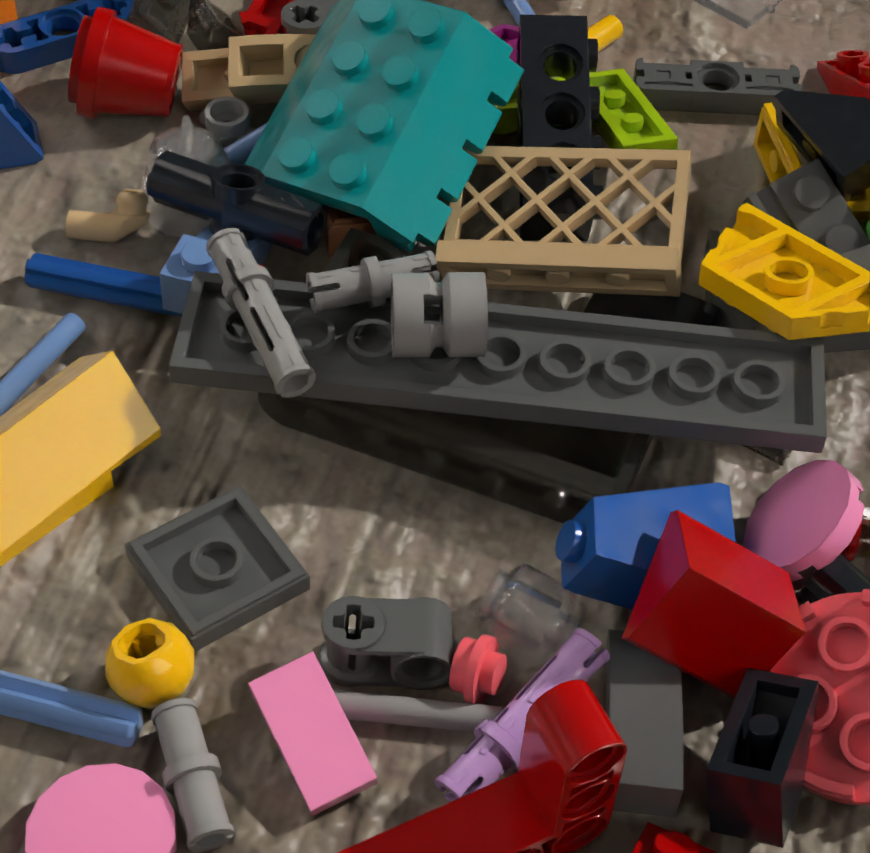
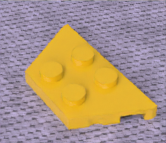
M749 203L742 204L738 208L736 223L733 228L725 227L718 238L717 247L711 249L700 264L698 285L787 340L870 331V271Z

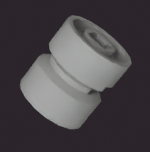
M447 272L441 282H434L429 273H391V340L393 358L430 357L436 347H442L449 357H485L488 336V301L485 272ZM440 305V325L424 324V306Z

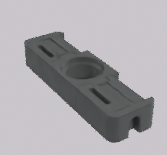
M638 58L635 63L633 81L656 110L760 115L761 107H763L764 103L772 102L775 107V95L781 91H802V85L798 84L800 71L795 65H790V69L786 70L745 68L743 62L690 60V65L644 63L643 58ZM705 84H721L727 87L728 90H713L706 87Z

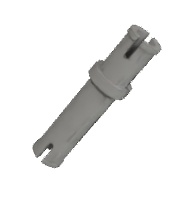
M226 228L218 231L208 240L206 251L210 258H212L224 282L222 294L227 304L231 308L238 310L252 342L257 348L274 383L277 394H281L285 398L301 395L313 386L316 380V373L310 367L292 332L291 326L285 319L272 293L274 281L265 267L257 264L243 232L240 233L237 228Z

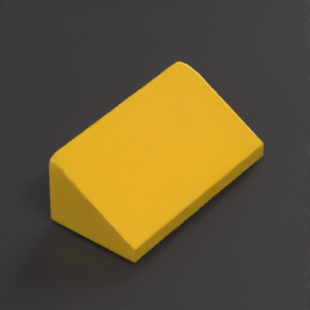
M772 102L764 103L763 107H761L753 146L770 183L804 166V163L797 148L777 126L776 109Z

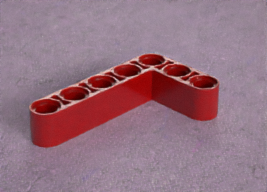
M578 679L561 683L537 698L527 712L517 773L337 853H573L591 843L607 828L627 755V745L587 682Z

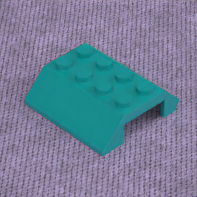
M340 0L332 5L244 165L259 169L265 176V184L368 219L382 243L412 252L417 243L416 240L423 245L433 247L452 213V208L437 199V195L449 202L458 201L478 162L477 159L464 151L462 147L476 154L483 152L502 115V111L489 103L487 99L496 105L506 106L524 69L509 58L514 48L464 11L423 0Z

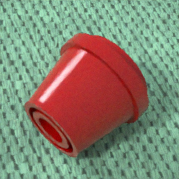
M97 7L93 16L85 15L79 27L70 67L68 101L76 104L78 116L96 119L98 114L163 116L169 118L179 81L183 44L171 41L117 17L116 10Z

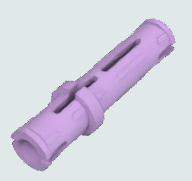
M576 628L571 633V637L493 721L484 719L474 729L476 739L434 781L436 788L440 792H444L446 789L449 790L444 795L447 801L452 802L496 782L508 769L517 770L519 768L526 715L530 706L546 691L561 683L578 679L588 682L602 666L606 665L610 660L608 650L601 648L598 653L594 652L602 644L598 638L585 629Z

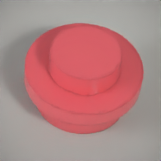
M486 634L480 636L478 640L465 637L456 649L450 669L449 685L451 691L463 694L466 703L482 704L488 694L495 696L503 684L507 669V657L505 654L499 653V642L496 637Z

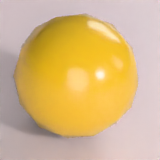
M147 618L128 624L113 638L105 652V677L110 687L125 703L141 708L153 709L166 701L177 699L185 692L194 676V649L186 636L170 622Z

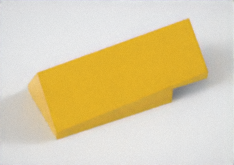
M113 350L79 357L0 417V567L113 488L111 471L162 436L160 426Z

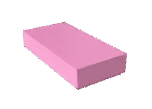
M313 651L248 683L250 691L312 817L378 784L377 776Z

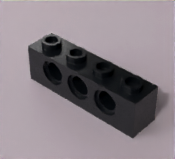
M520 14L516 43V64L522 67L524 72L517 84L518 147L602 148L601 135H592L591 120H598L600 89L599 86H590L589 72H596L598 41L597 39L588 38L587 16ZM555 76H556V77L564 78L565 80H564V81H558V80H554V79H552V78H550V77H555ZM560 124L566 126L569 129L558 130L551 127L550 125ZM537 166L525 175L522 180L538 195L557 180L551 174L558 172L552 166ZM593 169L580 179L595 197L604 191L603 185H594ZM569 187L547 206L564 222L586 205L587 202L572 187ZM519 191V209H520L522 206H524V205H525L526 203H528L529 201H528V200L525 198V196ZM537 212L520 226V238L522 240H541L555 228L540 212ZM596 213L572 233L580 241H588L593 220H602V218Z

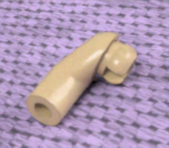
M137 189L122 190L116 197L118 208L108 213L69 210L65 226L67 238L111 243L121 240L147 224L151 211L147 210V194Z

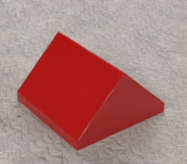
M675 510L670 512L621 639L735 699L747 668L769 672L806 633L789 572L681 511Z

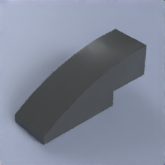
M608 629L606 649L610 654V660L605 666L603 709L627 745V755L613 811L675 818L683 792L681 670L621 639L624 631Z

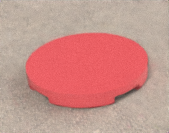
M863 589L862 592L837 594L822 598L811 604L807 601L800 605L799 609L806 633L769 671L818 681L819 692L803 788L827 800L850 805H870V590Z

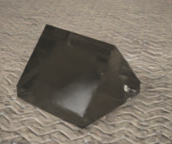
M190 0L186 33L198 51L229 48V37L244 36L232 17L211 1Z

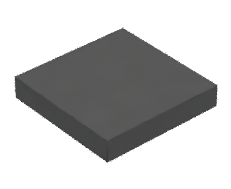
M241 485L125 544L128 560L172 623L189 640L194 652L310 590L309 574Z

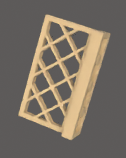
M485 146L481 154H476L462 147L464 151L477 159L476 165H495L504 175L481 193L476 191L468 179L458 201L449 202L452 213L446 222L444 240H438L435 255L436 265L442 279L447 272H485L487 289L680 297L682 285L681 259L692 162L691 150ZM537 166H552L561 177L536 195L522 178ZM595 167L610 168L619 179L596 197L580 181L583 176ZM653 169H676L675 183L656 198L639 182L642 177ZM514 185L529 202L504 221L489 203ZM569 187H572L587 204L562 222L547 205ZM630 188L646 206L622 224L605 206ZM466 195L472 199L467 204H465ZM673 202L671 215L665 208ZM480 210L497 226L480 240L460 239L462 224ZM537 212H540L555 228L538 242L523 241L514 232V230ZM596 213L613 229V232L598 244L582 243L572 233ZM657 215L670 229L668 246L642 245L632 233ZM505 237H507L510 241H501V240H503ZM563 239H565L568 243H560V242H561ZM622 241H624L627 245H619V244H620Z

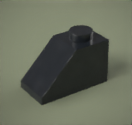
M783 90L775 95L777 126L808 162L819 158L845 202H848L870 187V101L868 98Z
M747 668L706 769L711 832L783 848L802 794L819 692L818 681Z

